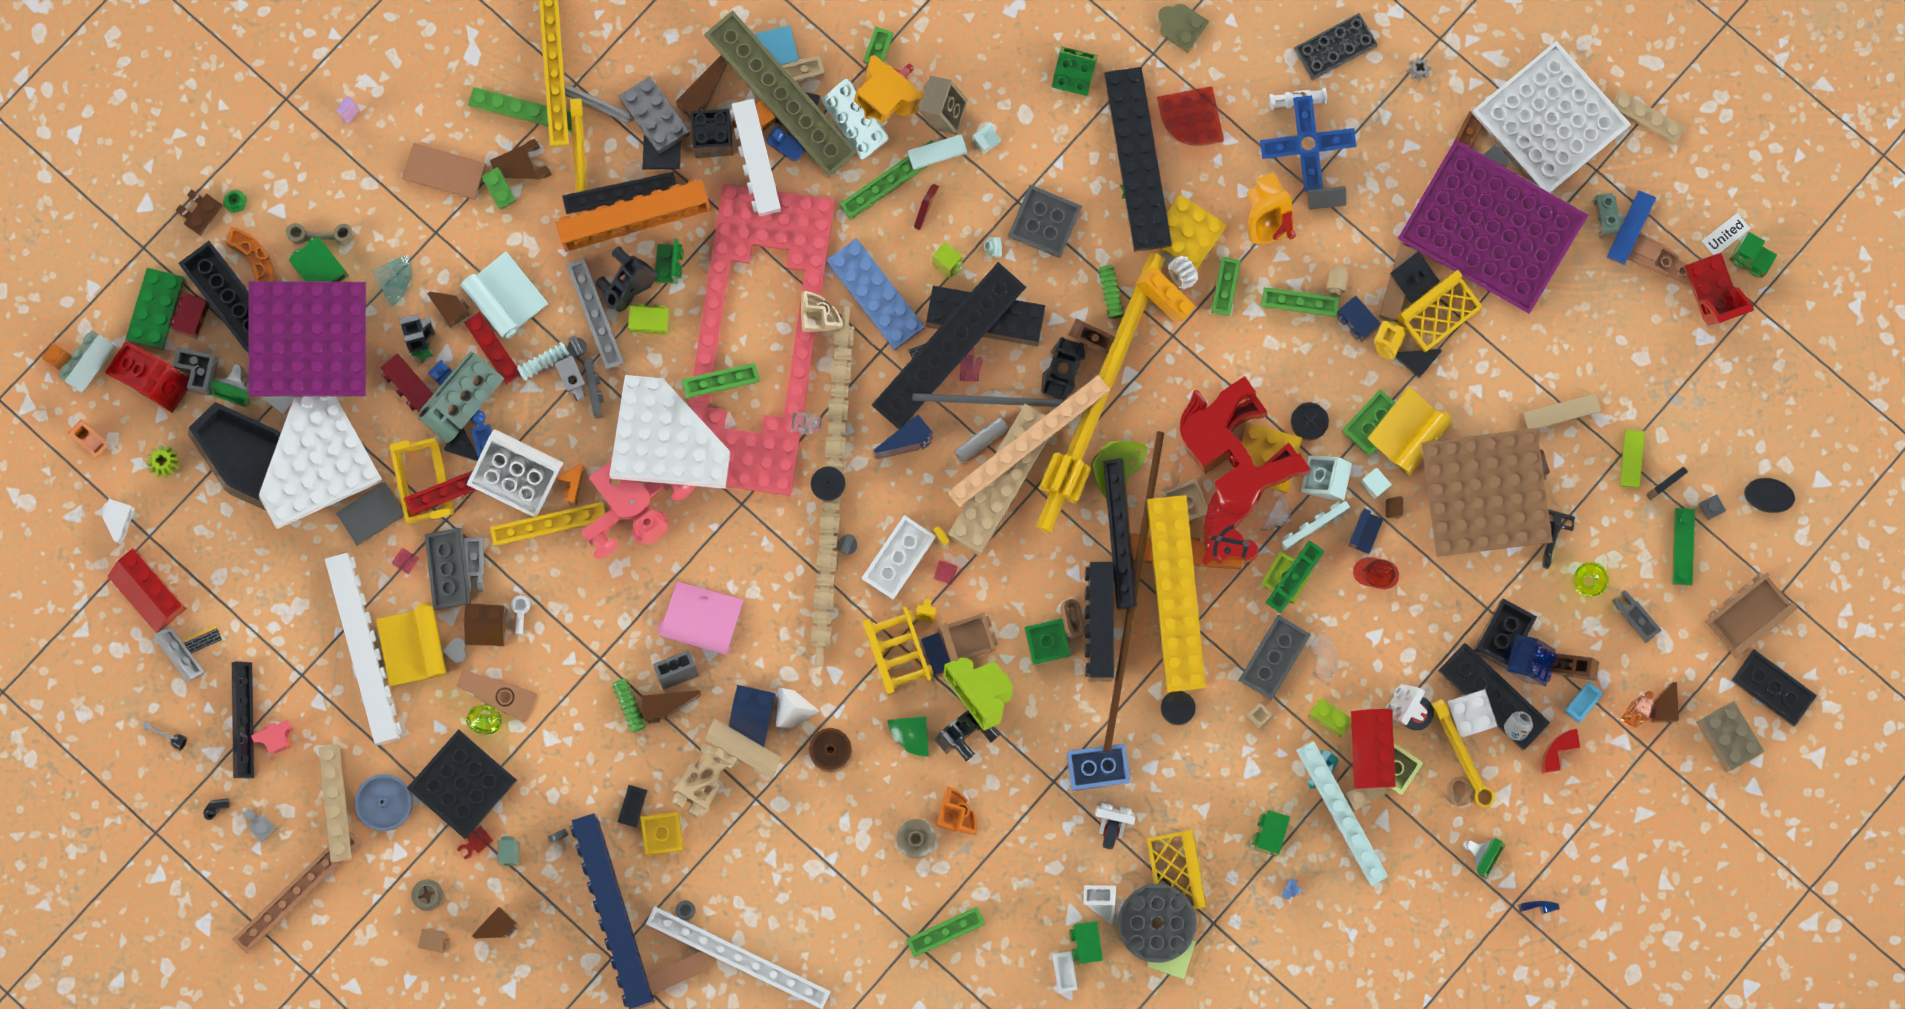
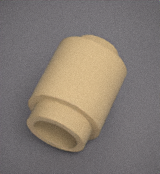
M1333 266L1332 270H1330L1327 290L1330 291V294L1341 295V293L1346 291L1348 280L1347 268Z

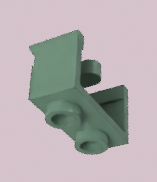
M1613 193L1596 195L1592 202L1593 204H1598L1599 208L1597 218L1602 224V231L1598 233L1599 237L1618 234L1617 231L1620 229L1621 224L1616 197L1613 196Z

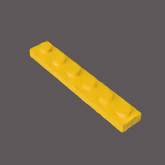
M602 501L490 527L493 545L496 547L588 526L606 513L604 503Z

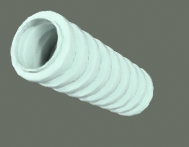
M560 342V345H554L553 349L549 348V351H543L544 354H538L537 358L534 356L533 360L529 359L527 363H522V366L518 365L517 369L523 380L527 381L528 377L532 378V375L538 374L537 372H543L544 368L548 369V366H554L553 363L563 360L564 357L568 358L570 354L565 345Z

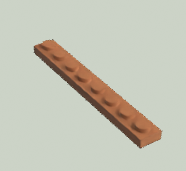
M349 830L350 847L352 853L361 844V842ZM328 846L232 940L245 953H248L342 861L331 862Z

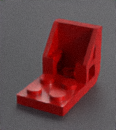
M1722 253L1685 265L1702 317L1708 326L1719 324L1754 311L1752 303L1739 287L1734 288Z
M127 341L124 342L105 372L110 377L131 387L171 413L174 412L188 390L189 378L163 360Z

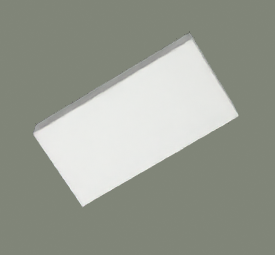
M1072 951L1052 954L1058 993L1078 990Z

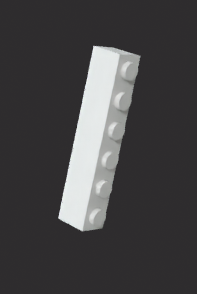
M754 99L733 103L732 109L729 112L731 120L736 121L737 128H734L736 139H740L741 146H738L740 157H744L746 162L743 165L745 176L749 175L750 182L747 183L749 194L753 193L755 201H751L753 210L758 212L759 217L781 212Z

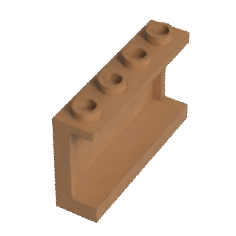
M1759 573L1752 579L1753 584L1749 587L1747 584L1737 591L1739 593L1737 597H1729L1723 602L1724 607L1720 610L1718 608L1708 614L1710 618L1705 621L1734 657L1741 655L1798 609L1794 602L1790 603L1771 581L1769 573L1764 575Z

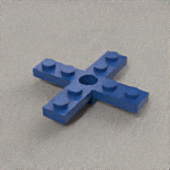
M1312 95L1295 97L1293 102L1297 135L1260 140L1262 159L1300 155L1304 192H1308V190L1323 188L1319 152L1357 147L1355 130L1350 128L1317 133ZM1312 137L1315 140V147L1312 150H1305L1301 145L1303 138Z

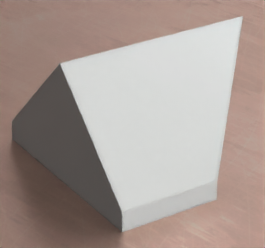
M778 688L776 727L792 729L820 712L795 690Z
M1084 885L1083 905L1088 906L1113 926L1116 886Z

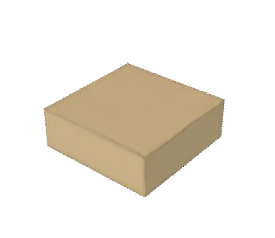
M1259 702L1246 716L1261 729L1274 715Z

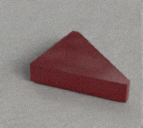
M931 185L923 198L914 228L921 230L938 191V185Z

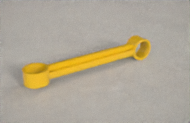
M570 99L576 192L587 190L582 99Z
M1442 699L1432 703L1434 715L1440 721L1475 791L1474 802L1480 807L1492 805L1495 800V794L1490 788L1485 787L1450 718L1446 704ZM1485 790L1491 795V800L1488 804H1481L1478 801L1480 791Z

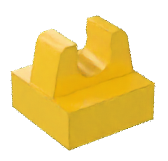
M924 599L923 605H917L915 620L934 623L936 608L931 607L932 600Z

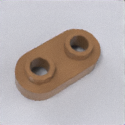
M1074 599L1066 600L1060 607L1065 633L1070 638H1077L1085 631L1081 607Z

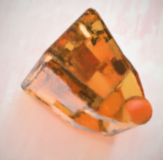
M1647 691L1634 699L1620 720L1633 728L1647 721L1654 704L1653 692Z

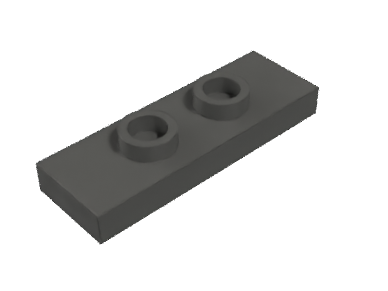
M586 359L584 360L593 414L596 419L603 418L600 404L604 402L602 391L598 392L597 384H600L599 374L594 372L592 360Z

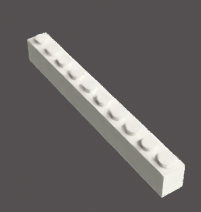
M348 553L326 558L327 570L374 743L379 746L399 740V734H402L399 722H395L394 716L397 713L394 704H391L389 700L392 694L389 685H385L384 679L387 678L385 669L380 667L379 660L382 658L379 648L376 649L374 645L377 639L374 630H370L369 623H372L369 612H366L364 605L367 603L364 593H360L359 586H362L360 577L355 575L354 568L357 567L355 559Z

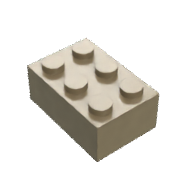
M930 75L929 81L925 84L923 99L919 102V111L936 131L957 135L968 99L952 80Z
M1735 701L1728 703L1696 722L1725 772L1737 768L1764 752Z

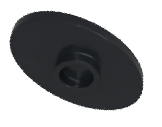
M1772 478L1755 479L1747 484L1744 490L1747 502L1754 508L1767 513L1784 512L1791 508L1795 502V495L1792 489L1782 481Z

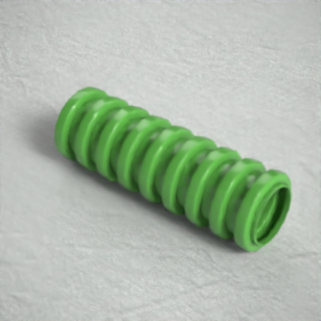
M1112 265L1100 267L1098 273H1100L1099 278L1102 279L1100 283L1103 284L1101 288L1104 290V301L1107 302L1105 306L1108 307L1106 309L1109 313L1108 318L1116 319L1122 317L1124 311H1122L1123 306L1120 305L1122 301L1119 300L1121 296L1118 294L1120 292L1117 288L1118 283L1115 282L1117 281V278L1114 277L1116 273L1113 271L1115 268Z
M621 679L614 682L611 686L615 689L614 693H617L616 699H619L618 703L622 706L621 710L624 711L623 715L626 716L627 725L631 728L630 732L635 733L644 729L646 724L643 723L644 718H641L642 713L638 711L639 707L636 706L635 696H632L633 692L629 689L630 685H627L628 679Z

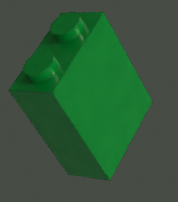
M319 236L308 240L305 247L301 250H295L288 259L305 282H341L349 276Z

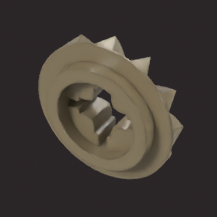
M421 880L413 887L411 893L412 901L421 910H433L441 903L443 890L433 880ZM425 887L428 892H435V894L430 896V903L426 898H419L425 894Z

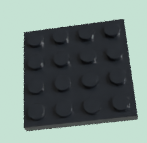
M458 729L407 789L466 839L516 783L517 779Z

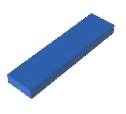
M1638 191L1607 255L1608 259L1623 265L1626 264L1652 210L1656 197Z

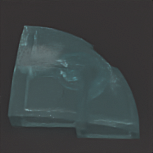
M408 256L398 258L372 270L390 305L393 306L398 303L407 293L409 279H412V267Z

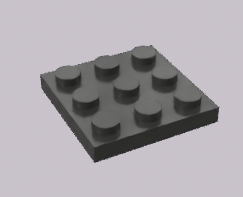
M1029 185L1008 237L1061 258L1082 206Z

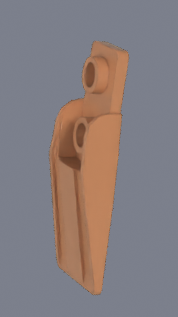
M1640 233L1628 260L1661 275L1671 277L1682 284H1686L1689 280L1685 269L1687 264L1679 260V256L1667 246Z
M463 670L457 683L458 688L474 694L473 696L482 702L522 722L527 720L537 697V694L501 680L483 675L480 676L468 670Z

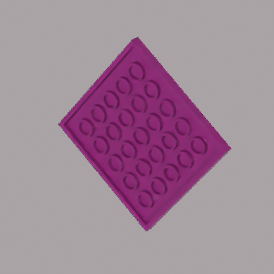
M249 281L248 396L366 397V282Z

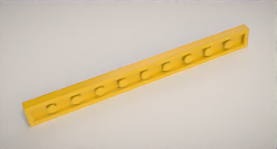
M539 0L550 148L569 146L559 3L558 0Z

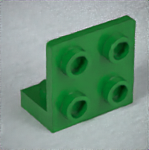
M1061 46L1052 88L1087 96L1098 55Z
M674 238V245L657 244L655 272L658 276L655 279V283L678 284V278H682V267L679 262L683 260L684 249H682V244L676 238Z

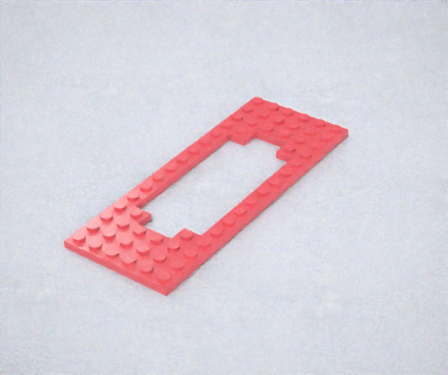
M723 184L693 377L714 372L730 262L749 264L752 246L788 250L787 269L805 271L802 291L812 292L821 296L835 199L777 191L781 212L759 217L758 212L753 210L751 201H755L753 193L749 194L748 187ZM801 302L783 418L764 415L761 434L724 429L727 410L708 407L710 394L689 398L688 406L730 451L726 487L791 496L816 333L802 332Z

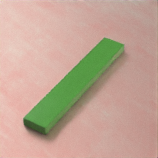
M930 140L929 142H927V143L924 144V145L931 144V143H933V141ZM907 156L839 205L848 218L852 220L928 166L913 170L909 156Z

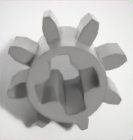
M1418 57L1415 63L1410 61L1409 65L1412 68H1408L1407 73H1411V80L1415 78L1420 82L1422 77L1428 78L1429 74L1427 72L1431 70V67L1427 66V59L1422 61Z

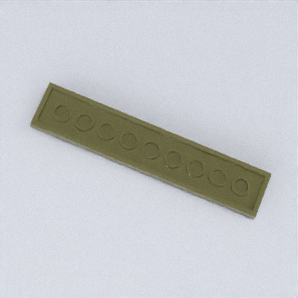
M733 10L704 34L706 39L757 97L772 111L779 122L828 177L857 154L855 148Z

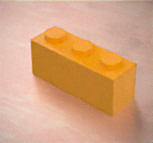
M1157 268L1145 270L1135 283L1173 322L1185 320L1195 307Z

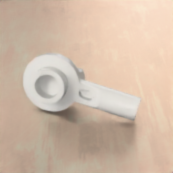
M523 595L516 596L511 603L512 610L516 613L515 634H523L524 614L529 611L531 606L529 599Z

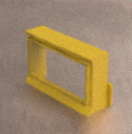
M430 438L414 443L404 440L390 444L389 448L405 522L411 525L421 521L455 515L452 501L443 504V509L411 517L403 500L405 497L410 496L401 454L431 448L438 484L447 481L439 441L436 438Z

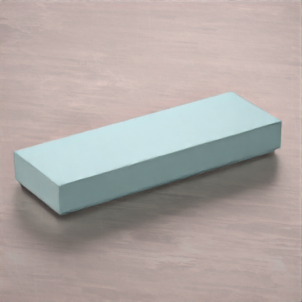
M962 134L908 150L907 153L912 168L915 170L967 154V149Z

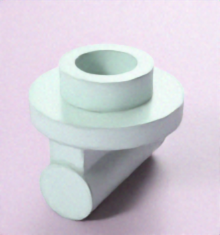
M989 237L984 243V250L988 256L1002 257L1000 237Z

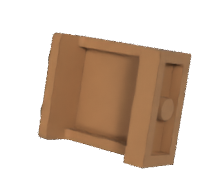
M984 612L967 619L939 626L950 662L953 660L957 661L958 658L962 657L970 659L995 651V645H998L995 634L991 635L989 627H992L989 615L985 616Z

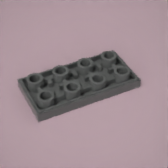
M1358 13L1294 47V50L1313 81L1377 47L1378 44L1362 16Z

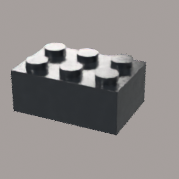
M1502 598L1498 602L1473 650L1504 669H1509L1537 616Z

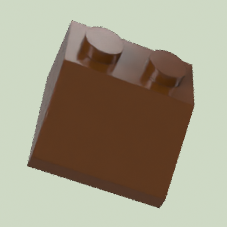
M465 604V644L504 647L507 608L504 605Z

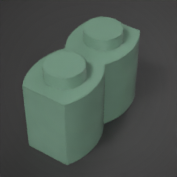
M513 836L501 837V840L497 841L498 865L519 866V841L515 840Z

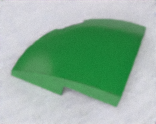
M926 717L888 720L890 733L896 743L899 742L905 748V751L911 754L929 757Z

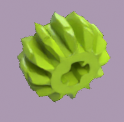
M159 445V451L152 448L154 454L147 455L151 460L147 461L146 465L151 466L149 472H155L156 477L162 474L164 478H167V472L174 475L172 469H179V466L175 463L179 462L180 458L175 457L177 452L175 450L171 451L170 446L164 449L162 445ZM162 458H165L167 460L166 462H164V465H161L159 463L160 461H162Z

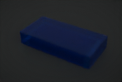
M939 633L920 639L934 676L943 673L945 664L950 661Z

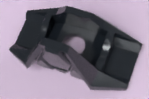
M1060 337L1050 351L1053 354L1050 367L1042 374L1041 392L1065 400L1076 388L1075 375L1081 361L1086 358L1082 343H1076ZM1060 363L1068 365L1069 370L1066 373L1058 371L1057 367Z

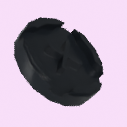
M1307 402L1302 403L1294 410L1290 423L1296 436L1301 437L1303 440L1311 441L1323 436L1328 428L1329 418L1327 412L1319 404Z

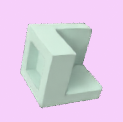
M991 123L972 136V141L983 155L1001 142V139L994 132Z
M1375 468L1360 482L1374 500L1392 485L1378 468Z

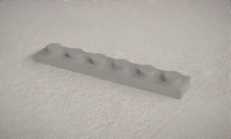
M585 259L567 264V269L606 371L623 365L624 361Z

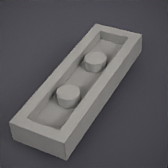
M172 627L156 633L154 639L187 683L204 674V670Z

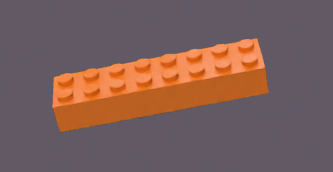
M694 179L683 186L679 184L669 187V190L665 191L655 190L651 192V195H638L633 197V200L627 202L620 200L615 202L613 206H599L592 212H579L578 216L561 217L555 223L565 252L711 211L703 180Z

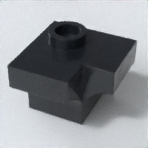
M415 314L400 318V325L409 353L428 349L427 341L431 336L435 335L430 317L420 320L419 315Z

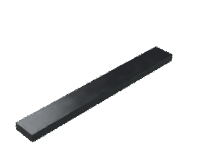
M1118 458L1103 461L1116 606L1118 610L1137 607L1124 460Z

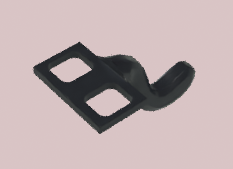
M1548 509L1549 514L1553 515V521H1550L1553 542L1546 545L1542 559L1543 568L1549 569L1551 566L1552 553L1560 530H1574V516ZM1561 518L1571 520L1572 525L1567 526L1562 524Z

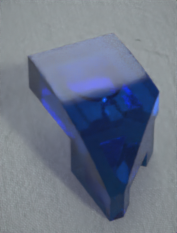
M1532 901L1518 904L1520 912L1539 907L1541 914L1560 909L1559 903L1550 901Z

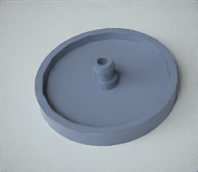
M387 774L376 775L367 779L360 786L355 797V809L359 819L366 826L377 831H390L400 827L408 819L413 805L411 792L407 789L408 786L399 778Z

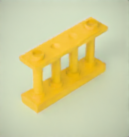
M907 606L903 607L904 614L877 624L875 622L871 623L870 619L863 621V626L887 696L895 694L894 689L898 685L926 676L927 682H930L931 676L934 675L931 665H926L912 624L915 618L912 610L908 611ZM907 622L910 633L883 642L881 640L877 641L875 634L878 631ZM910 640L914 641L917 651L890 660L883 659L881 652H884V649ZM920 658L923 669L897 678H890L888 670H891V667Z

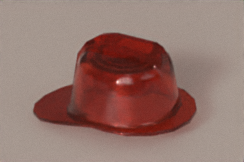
M1365 557L1360 559L1353 568L1355 580L1365 586L1386 590L1395 586L1399 580L1398 568L1386 559Z

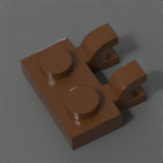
M191 189L187 196L198 204L191 213L185 207L179 205L176 211L187 219L184 225L201 236L223 205L207 193L204 197H201Z

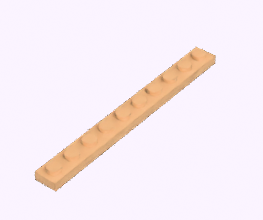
M1099 375L950 489L947 492L959 508L1110 392L1108 386Z

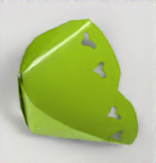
M1108 441L1093 458L1091 467L1100 491L1106 499L1103 461L1122 458L1124 460L1125 482L1127 485L1129 476L1137 472L1142 466L1147 455V446L1138 442ZM1142 449V451L1140 452L1141 455L1139 456L1137 450ZM1131 461H1136L1137 463L1133 464V467L1131 468Z

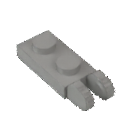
M464 538L469 592L472 589L471 577H478L477 589L481 592L484 589V538Z

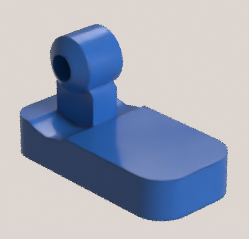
M775 127L766 139L769 146L791 161H798L805 151L792 136L778 127Z

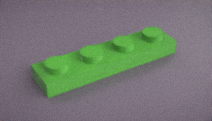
M1264 287L1261 307L1337 317L1339 297Z
M755 363L685 378L681 380L685 397L689 399L759 383L760 379Z
M975 907L906 939L913 956L916 957L985 925L978 908Z

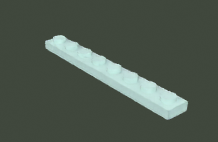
M1311 741L1297 749L1298 756L1369 885L1373 886L1387 878L1386 871L1315 742Z

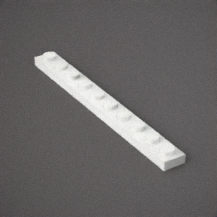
M655 906L646 922L647 925L820 1009H823L831 992Z

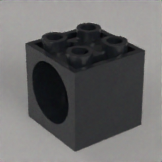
M729 109L691 111L695 158L733 156Z

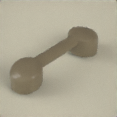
M293 223L286 229L288 239L295 244H301L306 239L319 236L321 240H336L340 245H348L354 237L353 231L348 224L338 225L334 232H308L298 223Z

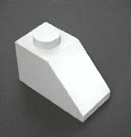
M109 499L108 503H105L102 508L103 519L113 540L122 545L135 508Z

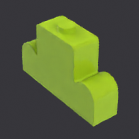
M963 657L958 658L957 661L953 660L946 663L943 677L983 731L1001 723L1004 704L1012 700L1014 689L1008 675L1004 674L995 662L988 663L977 669H973V662L970 659Z

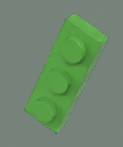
M1221 258L1211 313L1230 317L1241 260Z

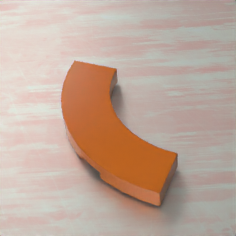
M230 226L226 245L237 249L248 258L254 271L255 281L275 282L273 265L263 246L250 234Z

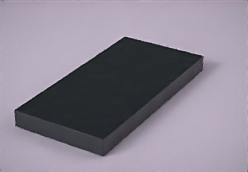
M1755 649L1751 651L1731 679L1733 683L1793 727L1796 726L1817 696Z

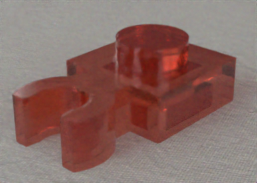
M479 826L466 838L469 843L460 845L457 850L460 852L466 848L468 853L463 858L469 859L474 850L480 853L494 840L482 826Z

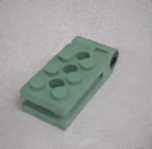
M470 351L421 408L418 419L444 442L449 443L504 378L481 357ZM477 376V380L473 383L474 377ZM465 390L464 396L460 397L461 393ZM452 405V410L448 412V408Z

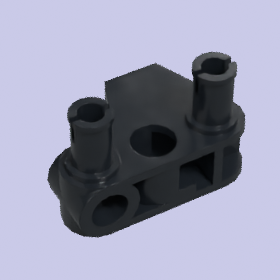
M616 247L612 252V256L622 264L612 283L604 276H601L597 279L595 285L605 293V304L607 307L615 309L617 312H622L630 305L635 295L651 288L658 274L645 261L636 256H629L621 247ZM625 275V278L621 280L620 277Z
M967 710L946 726L934 740L946 754L956 749L965 762H967L975 753L965 743V739L974 731L980 730L990 743L1000 735L993 727L983 731L969 710Z

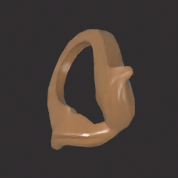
M1452 779L1448 783L1447 793L1443 797H1446L1449 803L1457 806L1473 803L1470 799L1472 786L1466 779ZM1455 782H1463L1468 789L1459 802L1455 801L1453 784Z

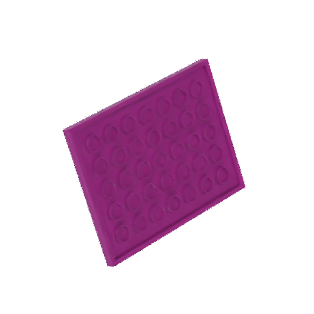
M1455 139L1397 239L1451 270H1459L1465 278L1530 314L1589 215Z

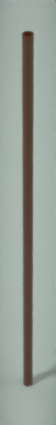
M1157 431L1134 565L1136 599L1149 528L1147 499L1154 498L1164 432ZM1135 607L1127 608L1103 749L1105 752H1111Z

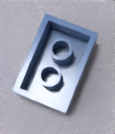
M1125 744L1112 745L1111 752L1103 751L1104 746L1067 751L1066 758L1071 792L1129 784L1130 776Z

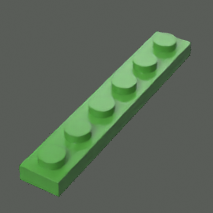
M473 87L468 104L469 107L548 127L546 105ZM567 111L568 132L572 133L571 112Z

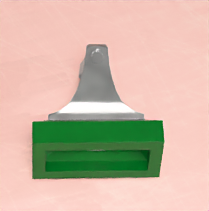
M234 364L233 370L227 378L220 379L219 381L213 380L210 385L211 396L247 408L250 398L247 388L241 381L245 369L239 364Z
M1497 838L1485 844H1476L1469 840L1465 841L1463 849L1473 853L1478 874L1487 879L1505 844Z

